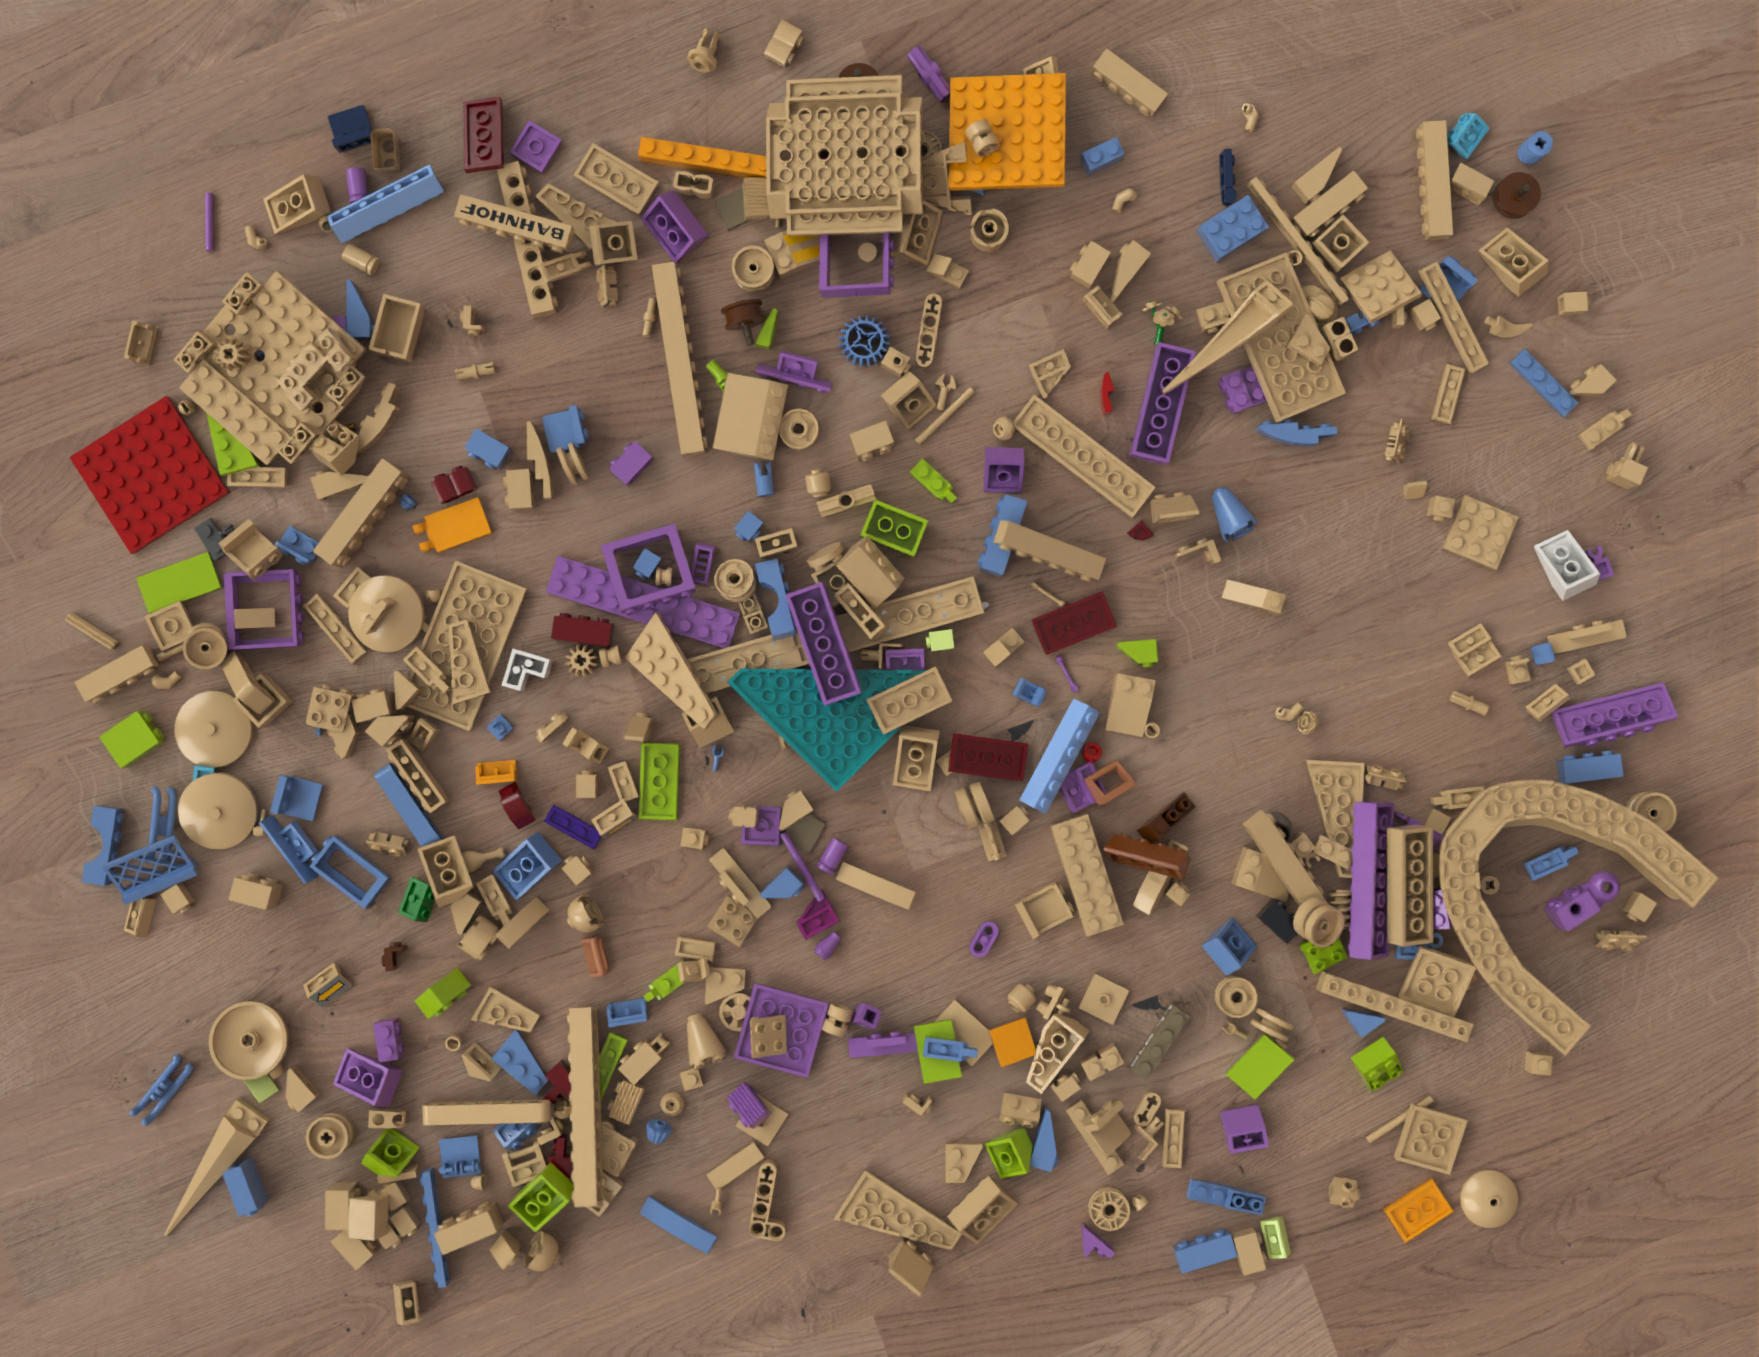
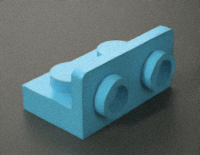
M1465 113L1458 119V123L1453 130L1447 134L1448 146H1452L1463 159H1468L1490 128L1477 113Z

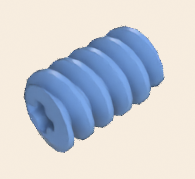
M1538 131L1531 135L1518 148L1519 160L1527 165L1535 164L1552 149L1553 139L1551 135L1544 131Z

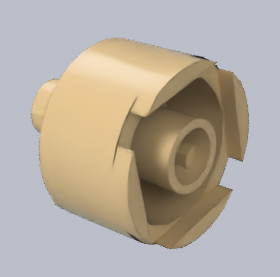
M996 209L979 211L973 217L970 226V239L973 245L979 250L989 253L1001 248L1006 242L1009 232L1006 216ZM986 229H993L992 232H986Z
M479 914L457 947L473 958L481 960L489 948L488 943L492 945L497 937L495 935L499 931V927Z

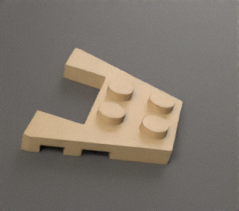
M966 142L921 158L923 200L935 207L942 206L950 211L956 212L958 210L965 212L966 215H972L971 196L951 197V191L948 188V163L967 162Z

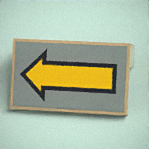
M622 799L591 819L599 834L607 839L636 820L638 816L632 812L626 800Z
M333 962L303 986L307 998L320 1008H323L349 989L352 983L342 976L339 966Z

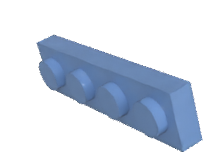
M1523 349L1509 362L1561 417H1565L1578 404L1526 349Z

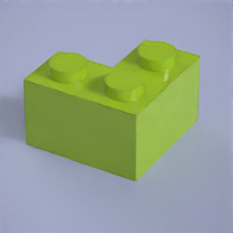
M455 968L427 989L414 1002L428 1019L433 1015L438 1017L454 1004L452 1002L453 999L460 1000L467 994L465 990L471 985L460 970Z

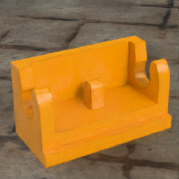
M516 760L485 762L475 765L476 785L518 781Z

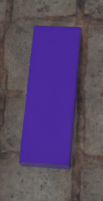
M556 805L552 806L544 820L545 823L592 849L596 848L602 837L594 826Z

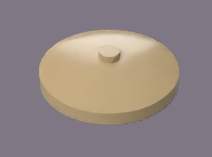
M220 691L203 692L190 698L180 709L175 721V738L181 752L193 763L214 768L224 767L236 762L248 750L253 737V722L232 700L235 696Z
M210 773L197 778L183 791L178 805V817L184 832L195 843L210 849H227L241 843L253 831L258 818V804L253 791L238 777L227 773Z
M240 1002L225 1009L213 1023L209 1034V1051L216 1066L226 1075L241 1080L257 1079L272 1072L283 1060L288 1048V1029L282 1016L271 1006L261 1002Z

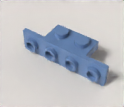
M273 815L259 823L304 884L318 877L307 862L318 850L296 821L291 822L284 829Z

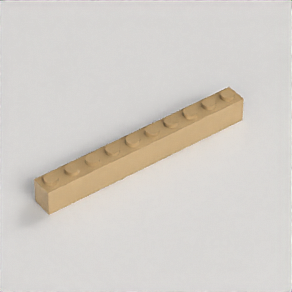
M675 262L652 265L681 455L684 457L705 453V448H708L707 437H703L702 429H705L704 418H700L699 410H702L701 399H697L696 391H699L698 380H694L693 373L696 372L695 361H691L690 354L693 353L692 342H688L687 335H690L689 323L685 324L684 316H687L686 304L682 305L681 297H684L683 285L679 286L678 280L682 278L680 267H676Z
M598 1007L569 1008L567 1022L570 1024V1032L568 1033V1043L570 1044L568 1061L571 1063V1071L569 1072V1082L571 1083L569 1100L572 1103V1111L570 1112L572 1131L570 1139L573 1142V1150L571 1152L573 1171L571 1179L574 1182L572 1201L574 1202V1207L603 1205Z

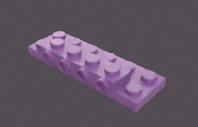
M1664 682L1556 709L1551 713L1564 748L1581 744V746L1587 744V747H1593L1599 744L1598 741L1606 740L1609 743L1617 740L1618 736L1624 735L1625 738H1629L1642 730L1643 733H1649L1655 730L1657 724L1678 718Z

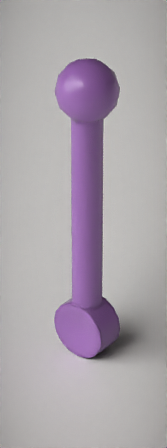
M1057 656L1056 662L1063 669L1071 685V691H1078V686L1074 684L1063 663V657Z

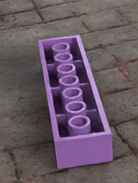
M1355 802L1353 808L1354 826L1352 828L1354 843L1351 850L1353 855V864L1351 866L1352 884L1350 886L1352 900L1349 907L1351 922L1349 924L1350 942L1348 950L1352 958L1373 960L1389 957V943H1387V827H1393L1394 802Z

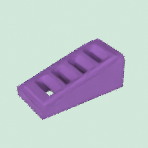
M701 542L696 543L690 572L693 582L708 585L716 549L715 545ZM700 549L710 551V554L701 553ZM698 557L708 559V562L700 561ZM696 566H705L707 567V570L696 568ZM695 572H696V573H701V574H706V575H705V578H704V577L695 576Z

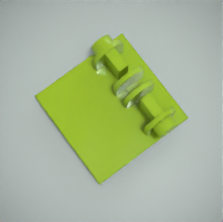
M1340 938L1333 944L1322 948L1313 945L1308 940L1302 941V944L1299 945L1300 950L1304 952L1313 975L1348 958Z

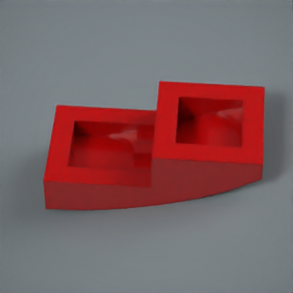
M1109 372L1103 375L1100 388L1103 415L1111 414L1113 411L1108 394L1114 391Z

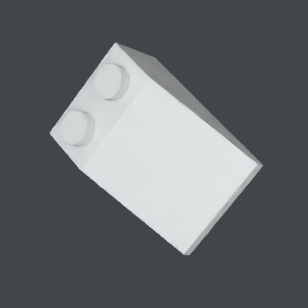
M1569 530L1534 546L1552 587L1562 601L1597 585L1600 576L1599 571Z

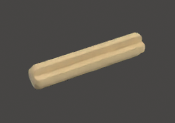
M70 612L66 616V622L105 647L114 650L118 645L117 640L75 613Z

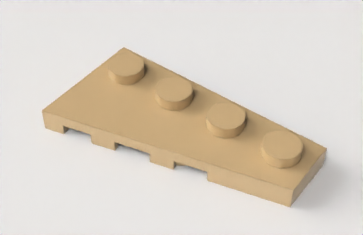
M465 619L449 624L453 704L491 693L469 620Z

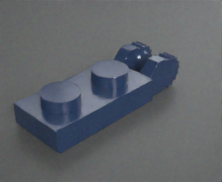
M1224 149L1219 154L1221 201L1224 206L1231 205L1236 200L1237 195L1236 190L1233 188L1235 185V174L1232 172V167L1235 163V157L1232 155V149Z

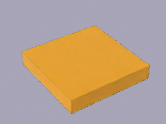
M1025 1017L989 1030L1000 1067H1005L1036 1054L1035 1045Z

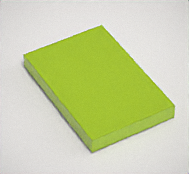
M952 1019L915 1025L914 1031L924 1084L962 1077L959 1061L923 1057L925 1036L955 1040Z
M1264 1033L1226 1072V1075L1255 1100L1294 1061V1057Z

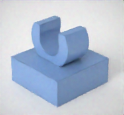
M502 714L497 716L486 727L499 741L514 729Z

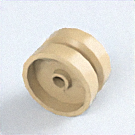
M752 245L743 247L733 258L732 272L736 283L741 289L751 293H758L770 287L774 280L775 268L772 257L765 249Z
M203 622L193 626L187 632L183 642L185 659L192 666L199 669L217 667L223 662L228 650L226 633L213 623ZM207 644L209 648H206V646L202 647V645Z
M980 782L970 785L971 798H969L964 788L954 791L958 801V809L962 819H965L969 830L979 826L977 814L980 815L982 822L985 824L995 821Z
M1649 791L1639 792L1633 795L1626 804L1627 808L1645 817L1664 832L1669 831L1675 824L1677 817L1676 806L1665 794Z
M1318 897L1310 898L1303 902L1295 913L1293 921L1294 930L1313 945L1320 948L1327 947L1339 938L1344 927V915L1326 901Z
M327 1112L313 1121L307 1129V1147L318 1158H335L349 1148L353 1142L355 1135L354 1124L348 1116L341 1112Z

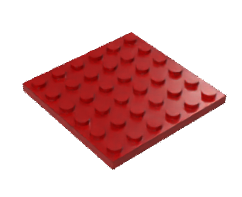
M168 396L160 399L69 457L130 554L137 553L230 493Z

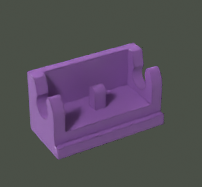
M924 649L885 650L886 670H925Z

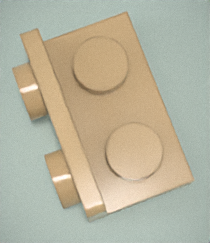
M1225 301L1196 310L1202 332L1208 331V334L1219 331V327L1224 326L1231 318Z

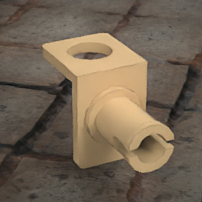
M880 643L878 650L862 649L861 654L869 656H861V661L878 662V668L884 670L886 647L904 648V644Z
M1156 1116L1145 1129L1138 1125L1134 1126L1149 1142L1147 1147L1138 1156L1143 1161L1158 1145L1153 1136L1164 1126V1123L1160 1122V1119Z

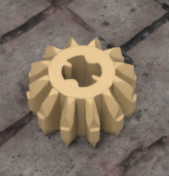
M232 337L230 340L224 338L223 343L217 344L220 350L214 351L216 354H219L215 360L221 361L220 367H227V370L232 371L233 369L240 370V365H246L244 358H249V355L244 353L248 348L242 347L243 341H237L236 338Z
M579 644L576 645L577 652L573 648L569 649L573 655L565 656L571 659L565 665H572L569 669L570 673L576 670L575 676H580L582 671V675L586 677L587 670L590 673L594 672L591 665L598 666L597 663L593 662V660L598 659V656H591L595 651L594 649H590L587 652L588 645H584L583 649H581ZM580 656H582V658H586V662H583V666L577 661L578 659H580Z

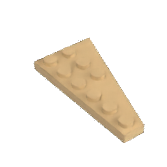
M655 612L625 656V659L703 729H708L718 713L708 695L700 687L699 684L701 683L692 673V668L679 645L674 642L669 628L663 623L661 614Z
M1306 760L1327 838L1352 850L1354 836L1352 834L1354 826L1353 808L1355 802H1363L1365 763ZM1353 860L1348 869L1335 864L1338 877L1352 878L1351 866Z
M866 1169L834 1216V1220L849 1222L853 1225H860L879 1232L929 1243V1245L948 1250L953 1249L962 1235L955 1227Z

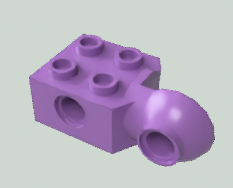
M1609 871L1597 872L1587 883L1579 884L1574 888L1570 887L1558 899L1556 897L1549 900L1547 906L1543 909L1556 928L1570 931L1599 912L1604 904L1613 901L1619 895V879ZM1605 883H1608L1609 889L1604 892L1603 886Z

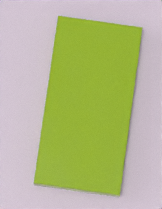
M209 552L136 577L149 614L178 601L186 602L223 588Z
M641 742L638 819L677 820L680 744Z

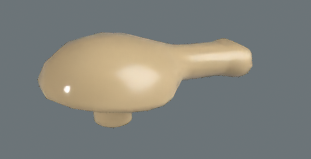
M503 847L488 853H478L471 850L461 852L468 873L476 871L488 860L506 857Z

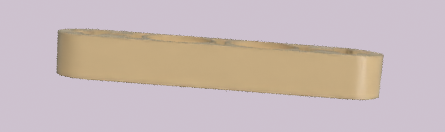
M930 294L925 299L916 352V364L920 368H928L933 361L942 307V299L937 294ZM932 298H935L936 302L939 303L934 308V312H938V314L926 313V310L930 311L931 304L928 301H932ZM933 317L936 323L934 326L929 327L925 324V319ZM926 335L933 339L932 344L929 346L922 343V338ZM920 348L932 350L931 352L927 351V359L930 360L926 361L925 364H922V361L919 360V357L923 356L924 351L920 350Z

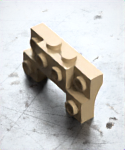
M327 328L314 342L306 343L301 349L302 353L299 356H294L289 361L290 365L286 369V373L277 381L289 394L287 398L300 411L306 410L308 408L307 405L312 400L318 398L307 385H311L329 364L340 372L345 369L344 366L349 361L355 359V356L346 348L332 328Z

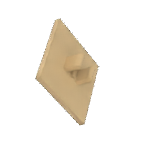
M757 1094L769 1109L771 1115L755 1129L746 1128L740 1120L736 1127L764 1145L769 1146L788 1113Z

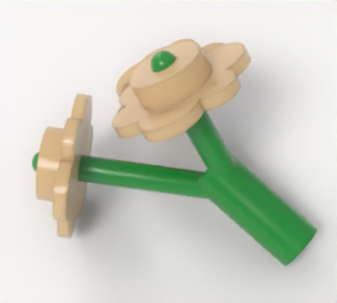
M1149 301L1148 304H1145L1146 308L1142 309V311L1150 309L1152 311L1153 321L1157 326L1154 344L1157 345L1158 342L1162 343L1164 330L1167 325L1172 326L1174 324V317L1180 321H1183V318L1180 316L1181 312L1178 308L1167 306L1159 312L1155 308L1163 303L1157 304V301Z

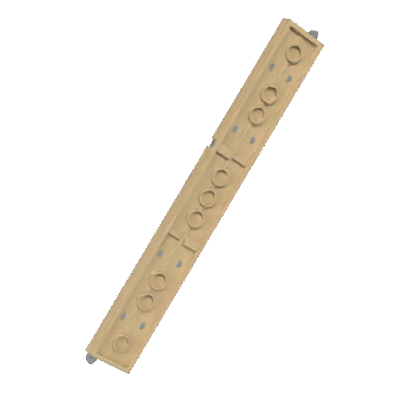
M974 576L883 602L875 609L870 606L889 628L876 641L870 639L849 613L838 615L837 619L850 653L984 614L983 609H986L989 603L981 602ZM795 629L796 636L774 641L772 635L687 659L692 668V673L698 678L701 683L699 685L705 694L731 687L727 682L741 668L794 669L809 664L797 629Z

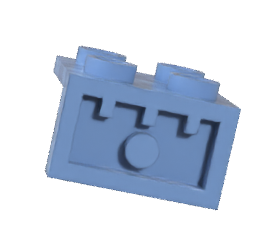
M287 774L280 775L270 813L286 814L313 821L323 784Z

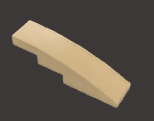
M529 421L527 422V460L535 462V479L543 481V498L554 500L553 479L549 460L534 424Z
M846 862L842 863L836 880L907 910H910L917 893Z

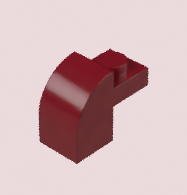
M516 782L499 790L502 799L500 802L507 816L518 830L535 821L531 807L523 799L519 785Z
M562 1059L545 1075L555 1087L542 1100H550L553 1105L562 1097L560 1093L567 1098L571 1091V1083L569 1082V1072L571 1069Z
M562 1134L557 1139H554L553 1151H556V1153L551 1152L548 1155V1164L551 1162L567 1178H571L573 1162L571 1161V1154H566L568 1134Z

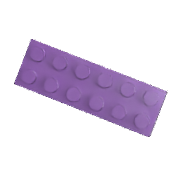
M1158 342L1155 346L1129 457L1163 466L1169 464L1189 379L1164 395L1163 389L1195 358L1196 351Z
M820 582L785 595L824 706L862 693L863 690L825 582Z

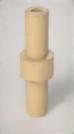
M649 298L647 312L644 313L643 321L645 323L642 334L644 337H650L652 323L655 322L656 315L654 311L657 300Z

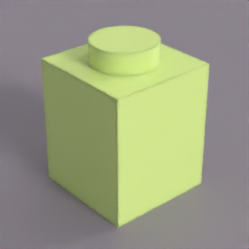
M952 629L929 632V637H925L926 646L931 648V652L954 649Z

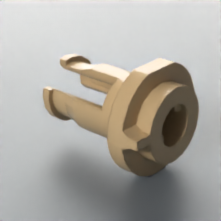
M707 28L703 30V36L700 38L697 48L691 49L687 54V61L690 63V66L702 73L715 70L717 60L714 58V54L717 49V42L721 38L720 34L715 31L709 49L706 48L705 45L709 37L707 35L709 29Z

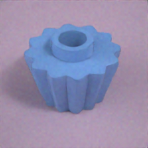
M660 1119L648 1120L646 1125L647 1138L655 1144L664 1143L673 1128L666 1121Z

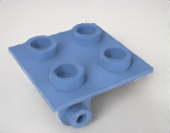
M477 1135L439 1139L442 1165L439 1167V1172L443 1174V1178L481 1174Z

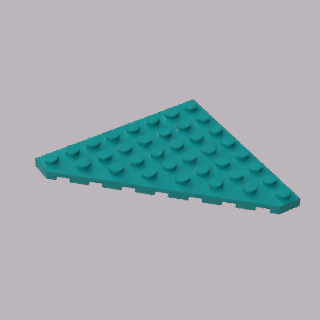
M741 668L727 683L837 792L901 728L899 727L883 735L866 700L927 670L855 669L863 692L825 706L811 669Z

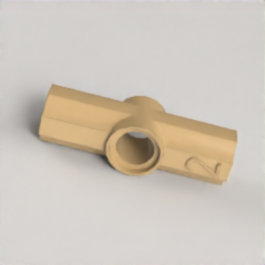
M869 484L848 492H842L839 495L816 503L821 518L872 502L876 498L873 488ZM845 496L850 497L852 500L848 506L841 504V499Z

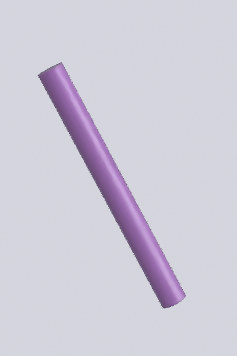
M788 833L781 834L780 837L818 902L825 899Z

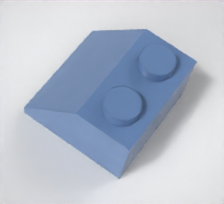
M788 865L759 896L761 898H790L792 895L796 897L804 888L802 886L804 880Z
M1233 917L1211 934L1202 945L1206 953L1226 976L1241 968L1258 947Z

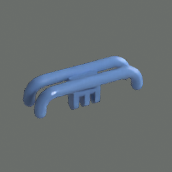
M156 786L151 788L153 807L149 845L157 842L158 835L165 836V839L173 836L177 794L172 787L166 789L169 795L167 816L160 815V789ZM172 843L165 845L164 849L172 851ZM148 852L146 856L155 858L156 852ZM163 854L160 860L169 861L171 856Z
M181 1054L173 1056L171 1063L140 1102L130 1110V1116H136L151 1099L153 1101L161 1099L149 1115L142 1120L143 1126L149 1125L159 1115L194 1070V1065L189 1063L175 1082L168 1078L181 1062Z

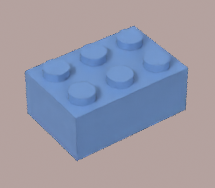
M1249 195L1201 224L1197 229V233L1217 263L1263 234L1269 226Z

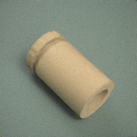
M349 243L343 251V261L371 276L375 274L380 265L378 257H374V255L352 243Z

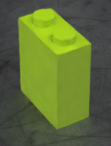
M136 711L99 736L120 769L130 767L165 743L162 738L164 737L163 733L153 725V719L148 712Z

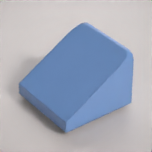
M1549 642L1531 647L1536 665L1556 661Z

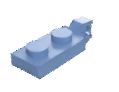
M1564 846L1556 847L1523 862L1530 879L1534 881L1567 866L1571 862L1570 858L1579 854L1576 846L1566 849Z
M925 1036L923 1057L962 1062L966 1061L967 1057L977 1058L978 1048L968 1047L969 1043L964 1041Z

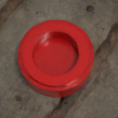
M1094 742L1087 743L1082 750L1083 758L1091 763L1098 761L1102 755L1101 747Z

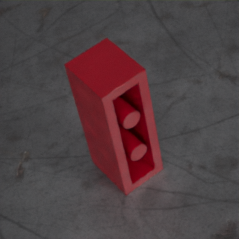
M560 613V616H554L551 639L611 647L614 624L609 623V619L598 618V621H590L588 616L579 615V619L571 618V614Z

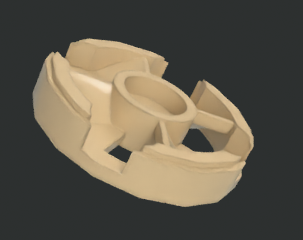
M736 992L723 1000L719 1016L726 1028L732 1031H741L743 1018L747 1011L744 1003L746 1000H750V996L745 993ZM730 999H733L735 1003L733 1007L726 1004ZM732 1016L734 1019L729 1025L725 1018Z

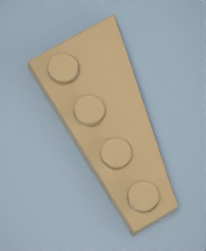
M549 183L535 196L536 200L561 223L572 225L575 230L574 235L590 250H592L589 226L616 222L603 216L597 210L594 211L587 207L583 202L571 198L569 194Z

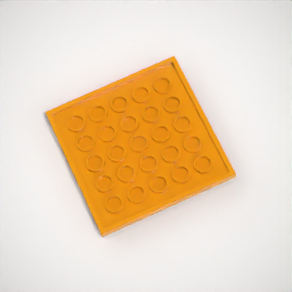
M1066 73L950 78L949 147L966 142L967 162L949 163V191L1065 187ZM986 119L1000 146L992 154L978 157L973 149V143L969 141L965 131L974 122Z

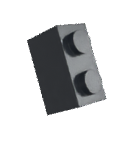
M1271 899L1256 916L1283 942L1288 944L1297 934L1293 925L1295 914L1292 913L1290 915L1285 911L1287 907L1280 900L1276 902Z

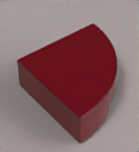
M1143 521L1127 532L1130 537L1136 540H1146L1154 536Z

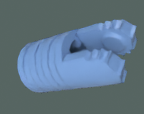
M770 461L765 463V475L763 476L761 464L754 462L758 497L775 495Z

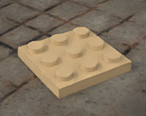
M1391 250L1340 277V282L1370 324L1421 297V291Z
M1464 495L1442 549L1492 570H1497L1518 517Z
M1420 945L1398 994L1399 998L1455 1017L1476 967L1471 962Z
M1411 1103L1394 1158L1398 1161L1450 1175L1468 1120Z

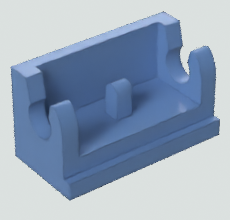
M644 998L607 1004L608 1008H606L609 1027L645 1022L649 1019L647 1002Z

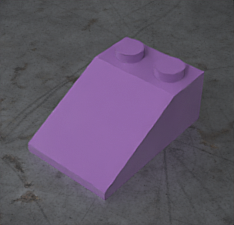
M346 1048L333 1085L374 1106L389 1107L403 1070L390 1063L379 1062L376 1058Z

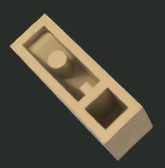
M1341 147L1333 151L1291 186L1304 204H1307L1309 201L1314 202L1321 196L1320 192L1324 189L1342 151Z
M1134 240L1130 244L1125 243L1119 251L1121 256L1118 259L1110 299L1113 303L1151 255L1150 252Z
M326 470L315 473V477L310 479L318 500L324 502L359 489L368 476L346 473L341 476L336 472H326Z
M1227 580L1221 598L1277 615L1281 614L1286 595Z
M849 583L834 595L873 641H876L889 630Z
M637 712V716H631L624 739L643 742L650 741L653 718H648L649 714L639 712Z

